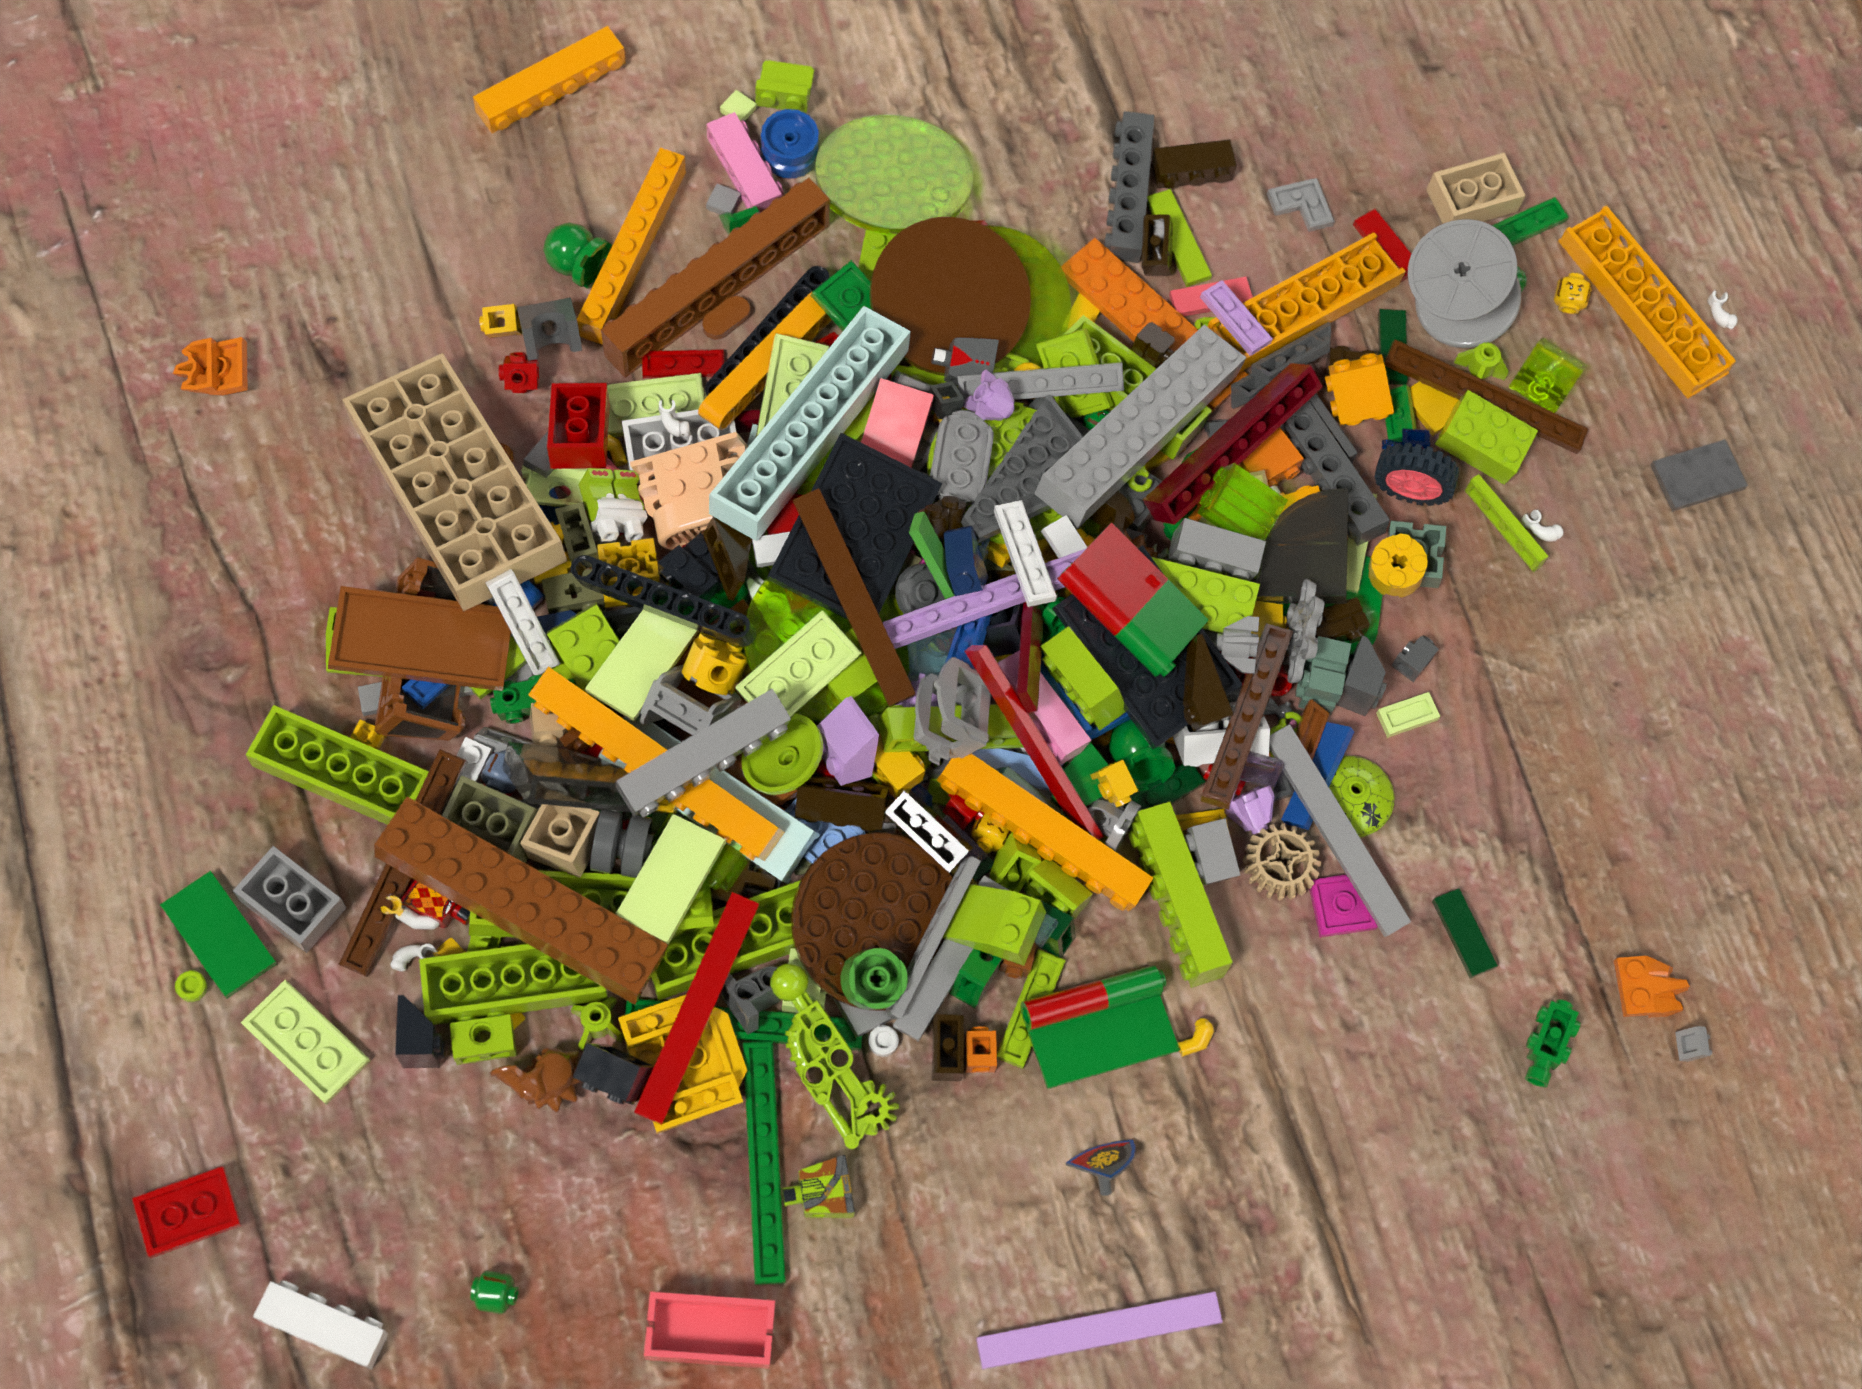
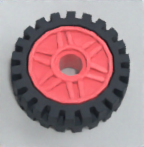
M1399 443L1395 444L1394 447L1390 445L1387 449L1382 450L1374 480H1376L1375 483L1380 486L1382 491H1387V495H1396L1395 499H1406V502L1411 504L1414 501L1417 505L1421 506L1424 503L1428 506H1433L1434 503L1441 505L1443 502L1446 503L1452 499L1459 477V467H1457L1455 461H1451V457L1448 455L1443 456V452L1439 450L1433 452V448L1428 446L1424 449L1420 444H1416L1413 447L1411 443H1405L1404 446Z

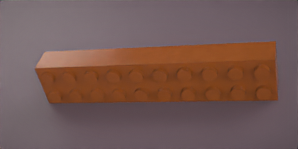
M807 178L802 183L798 182L793 185L787 194L774 199L769 207L761 213H755L749 219V222L741 228L733 229L726 239L720 243H714L707 253L700 258L696 257L691 260L685 269L679 273L672 274L666 283L658 289L650 290L643 300L637 304L630 305L620 317L608 321L601 330L604 356L624 378L628 377L642 366V357L649 351L664 350L703 321V318L725 300L738 295L828 228L830 198L810 178Z
M408 796L374 844V853L377 859L491 922L634 1005L666 954L667 943Z

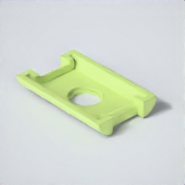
M522 466V478H526L525 484L538 505L565 507L583 502L578 484L587 469H554L545 478L531 469ZM564 485L571 491V494L564 499H555L549 495L550 490L557 486Z

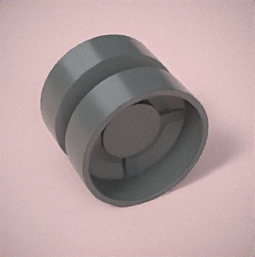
M602 809L594 836L591 870L611 874L618 858L621 859V875L637 878L652 852L654 835L652 834L653 818H642L639 815L634 817L632 815L627 830L623 829L622 812Z

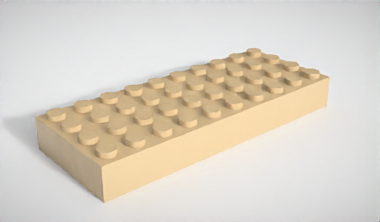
M443 353L342 399L350 421L463 611L492 598L493 596L486 582L512 569L519 584L567 561L560 538Z

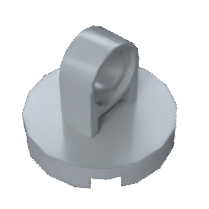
M1096 800L1088 808L1089 813L1100 831L1108 836L1105 843L1106 846L1115 852L1118 850L1124 840L1123 838L1128 830L1131 829L1137 812L1141 810V805L1131 800L1124 811L1104 800ZM1099 809L1103 811L1106 815V820H1100L1095 817L1093 810Z

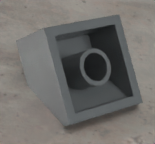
M1361 637L1349 660L1345 671L1342 696L1338 703H1336L1339 707L1366 716L1370 708H1376L1387 686V683L1383 682L1386 671L1368 637Z

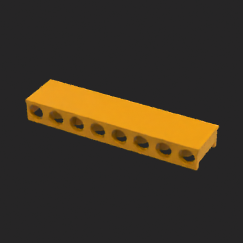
M1607 205L1595 215L1565 230L1558 242L1687 399L1729 374V370L1736 360ZM1604 216L1609 219L1611 228L1605 223ZM1620 235L1626 240L1627 247L1622 244ZM1636 255L1642 259L1643 267L1638 263ZM1652 274L1658 278L1660 287L1655 284ZM1668 294L1673 296V298L1676 301V306H1674L1671 303ZM1685 314L1691 318L1693 326L1686 321ZM1701 334L1707 337L1709 346L1704 343ZM1718 354L1725 359L1726 365L1720 362Z
M1372 233L1243 302V305L1273 338L1271 344L1252 356L1244 350L1217 317L1210 320L1207 327L1246 357L1239 371L1240 373L1251 367L1255 362L1327 322L1331 323L1397 287L1406 271L1403 268L1398 269L1376 241L1377 235Z

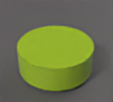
M186 971L177 978L175 990L184 1001L196 1002L206 994L207 981L197 971Z

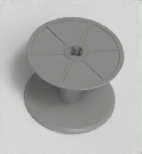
M1470 219L1454 220L1432 229L1418 242L1409 261L1408 281L1415 297L1418 319L1430 336L1448 346L1473 348L1482 343H1490L1500 337L1509 329L1517 317L1521 304V287L1516 275L1517 259L1510 241L1500 230L1482 221Z

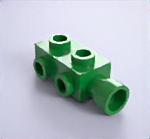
M542 675L531 676L527 681L522 682L505 681L502 691L493 690L494 697L490 698L493 714H497L501 721L506 720L508 724L522 722L523 716L530 715L531 703L536 702L528 694ZM574 678L567 679L571 683L576 685V681ZM514 696V698L511 701H504L505 698Z
M1557 999L1556 1002L1551 1000L1546 1006L1542 1005L1536 1015L1535 1021L1539 1023L1536 1032H1531L1526 1043V1048L1529 1049L1526 1058L1534 1061V1063L1528 1067L1525 1080L1535 1086L1548 1087L1552 1076L1549 1073L1550 1069H1556L1561 1063L1566 1064L1572 1048L1568 1047L1567 1044L1570 1037H1576L1581 1026V1022L1576 1020L1579 1012L1572 1010L1573 1005L1570 1002L1562 999ZM1550 1021H1555L1558 1024V1027L1552 1028L1550 1026ZM1541 1047L1547 1048L1548 1051H1549V1054H1548V1053H1545V1052H1543V1051H1541L1540 1048H1541Z

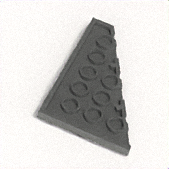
M1051 395L1044 398L1038 410L1035 411L1012 448L1004 456L1001 464L998 465L981 493L978 494L974 503L962 518L961 523L964 527L972 525L978 543L1001 533L994 514V507L996 505L1022 500L1029 519L1051 509L1050 506L1034 494L1041 477L1083 438Z

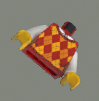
M416 880L401 900L396 896L386 897L393 902L392 910L386 906L381 907V911L384 914H396L397 919L413 929L434 930L437 927L445 929L453 918L466 926L469 924L470 919L469 910Z

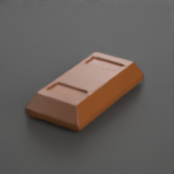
M1310 699L1303 711L1296 735L1313 760L1330 713Z

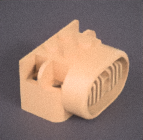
M737 432L630 462L631 468L639 475L641 483L638 487L639 494L644 499L646 512L654 519L658 542L662 547L673 550L676 546L680 545L682 547L698 534L704 533L713 517L709 514V494L749 447Z

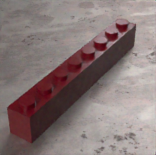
M1290 363L1143 499L1154 520L1175 525L1323 386L1312 366Z

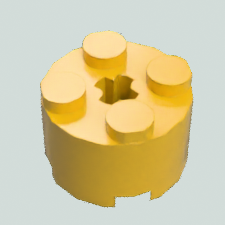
M1400 533L1387 537L1374 548L1369 563V579L1373 587L1381 594L1403 598L1412 594L1421 585L1427 569V555L1423 547L1407 534ZM1393 564H1400L1403 568L1401 569L1399 566L1394 568Z

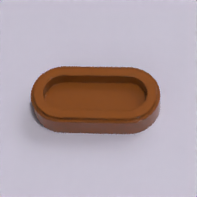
M732 296L703 318L704 334L714 340L727 336L749 318L750 305L748 301L740 296Z

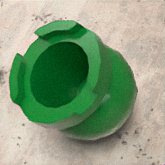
M568 222L550 230L544 241L543 251L547 263L557 273L572 276V281L576 285L589 289L594 285L613 245L602 237L594 239V236L583 225Z
M1131 719L1114 728L1109 743L1111 757L1114 762L1124 760L1138 791L1148 790V784L1158 780L1164 783L1172 776L1175 765L1171 753L1165 747V742L1152 749Z

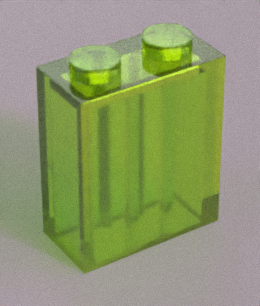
M1236 463L1226 467L1222 466L1214 475L1213 481H1215L1212 489H1208L1201 497L1199 503L1202 506L1197 513L1218 528L1265 541L1288 500Z

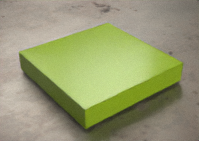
M850 629L845 635L857 647L861 655L826 685L840 703L850 696L856 699L878 683L853 629Z

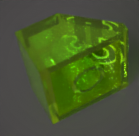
M1542 337L1514 377L1509 388L1536 405L1556 413L1588 365Z

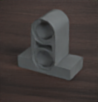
M775 966L762 968L738 981H735L729 973L720 993L721 998L747 1034L758 1030L759 1012L781 1001V999H778L773 994L771 987L768 986L770 985L773 972L777 969Z

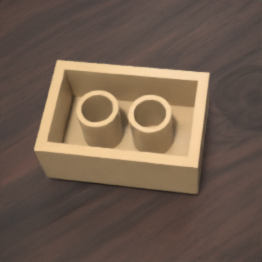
M1505 153L1435 172L1426 189L1442 224L1461 219L1485 222L1516 213L1526 196Z

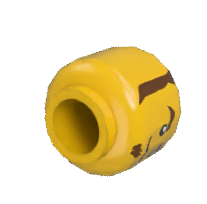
M1569 273L1567 277L1559 279L1554 295V303L1558 306V310L1567 314H1578L1580 310L1585 309L1588 306L1591 284L1584 280L1582 274Z
M984 814L983 817L975 822L971 831V836L976 846L984 852L998 851L1004 846L1006 839L1011 834V831L1006 827L1000 828L994 825L989 820L987 814Z

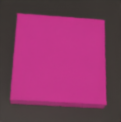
M1347 875L1312 879L1314 885L1309 891L1319 937L1377 929L1376 922Z

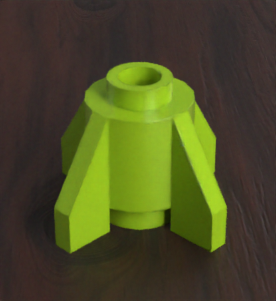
M1489 342L1479 344L1474 349L1458 353L1454 361L1455 364L1464 367L1468 365L1471 375L1480 379L1488 378L1492 375V377L1505 380L1508 374V369L1501 357L1500 350Z
M612 996L602 1003L593 1002L585 1007L573 1005L571 1008V1013L581 1018L584 1030L578 1045L580 1050L584 1051L587 1043H590L592 1038H602L607 1034L620 1043L624 1040L623 1034L613 1025L610 1012L617 1003V1000ZM601 1017L598 1021H592L593 1018Z

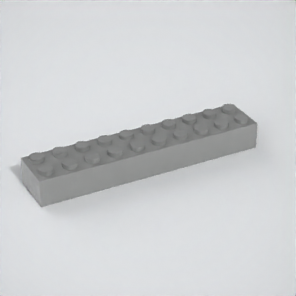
M1203 325L1042 475L1034 494L1062 517L1067 515L1073 526L1078 529L1237 377L1246 357L1206 325Z

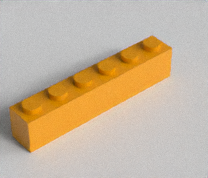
M606 26L474 95L475 111L491 134L498 130H504L511 123L530 116L534 111L544 106L553 104L560 97L572 94L579 87L598 80L600 76L610 71L619 69L626 63L624 47L611 29Z

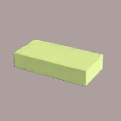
M1429 692L1378 709L1376 712L1387 738L1438 721L1440 718V714Z

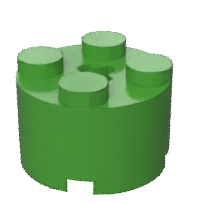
M882 948L863 950L846 960L841 972V987L846 999L851 1004L867 1010L883 1009L892 1006L903 995L907 987V971L902 961L889 950ZM870 976H878V982H870Z

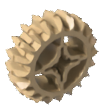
M1285 823L1280 825L1279 830H1277L1274 824H1271L1268 827V831L1262 828L1258 836L1253 835L1250 838L1251 844H1247L1244 849L1247 855H1244L1242 861L1248 864L1244 869V873L1253 874L1249 879V884L1258 882L1257 892H1261L1263 888L1268 890L1267 898H1271L1273 893H1277L1279 901L1283 900L1285 893L1290 900L1295 898L1296 893L1302 896L1305 894L1306 888L1311 889L1314 882L1312 879H1317L1319 876V872L1316 869L1320 868L1321 861L1315 858L1319 856L1320 852L1319 850H1311L1315 842L1314 840L1307 842L1304 840L1307 836L1306 832H1302L1301 835L1296 834V826L1287 831ZM1271 844V856L1267 857L1265 861H1260L1261 849ZM1285 844L1291 846L1296 851L1289 850ZM1303 862V874L1293 880L1291 876L1293 874L1292 868L1296 867L1298 863ZM1267 873H1273V874H1275V875L1278 877L1279 880L1274 879L1273 877H1271V876L1268 875Z

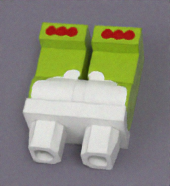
M588 468L578 484L587 516L591 521L589 524L591 532H599L602 541L611 542L617 539L619 533H624L626 540L631 542L632 540H640L644 534L642 525L647 519V513L644 510V504L640 500L637 483L639 475L634 470L614 469L612 473L611 469Z

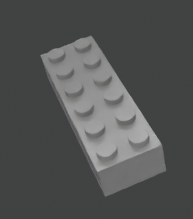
M772 688L616 781V788L633 816L641 814L642 818L658 809L660 801L667 799L669 803L683 795L684 787L692 783L696 787L708 780L712 770L718 768L719 772L733 765L734 761L737 760L736 756L743 753L746 757L757 751L762 745L761 741L769 738L771 742L785 734L791 718Z

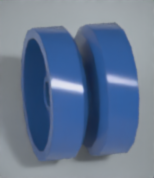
M792 109L777 111L766 119L761 131V157L763 162L767 161L773 174L781 178L794 179L806 175L814 168L818 160L819 131L815 121L808 114Z

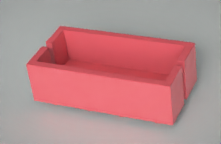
M650 1292L647 1321L649 1325L655 1326V1330L653 1327H647L645 1360L770 1369L772 1336L766 1334H773L775 1301Z

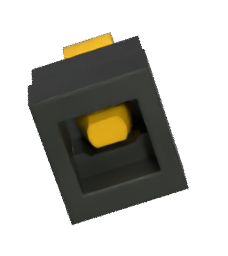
M953 381L930 386L929 393L934 395L931 405L935 412L933 415L934 422L939 421L940 423L944 417H948L953 412L962 409L964 398Z

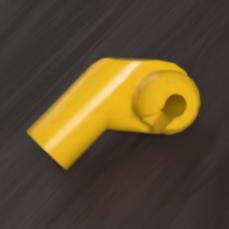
M608 434L607 450L611 454L614 465L617 467L625 465L627 459L620 440Z
M1198 1019L1194 1024L1195 1033L1193 1038L1178 1042L1179 1053L1182 1057L1202 1051L1208 1047L1214 1033L1213 1024L1208 1019Z

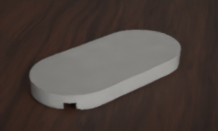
M967 410L955 411L947 418L944 417L939 424L930 472L931 478L942 483L936 496L938 500H941L944 496H955L960 501L967 503L966 507L974 503V500L986 485L993 444V430L975 412Z

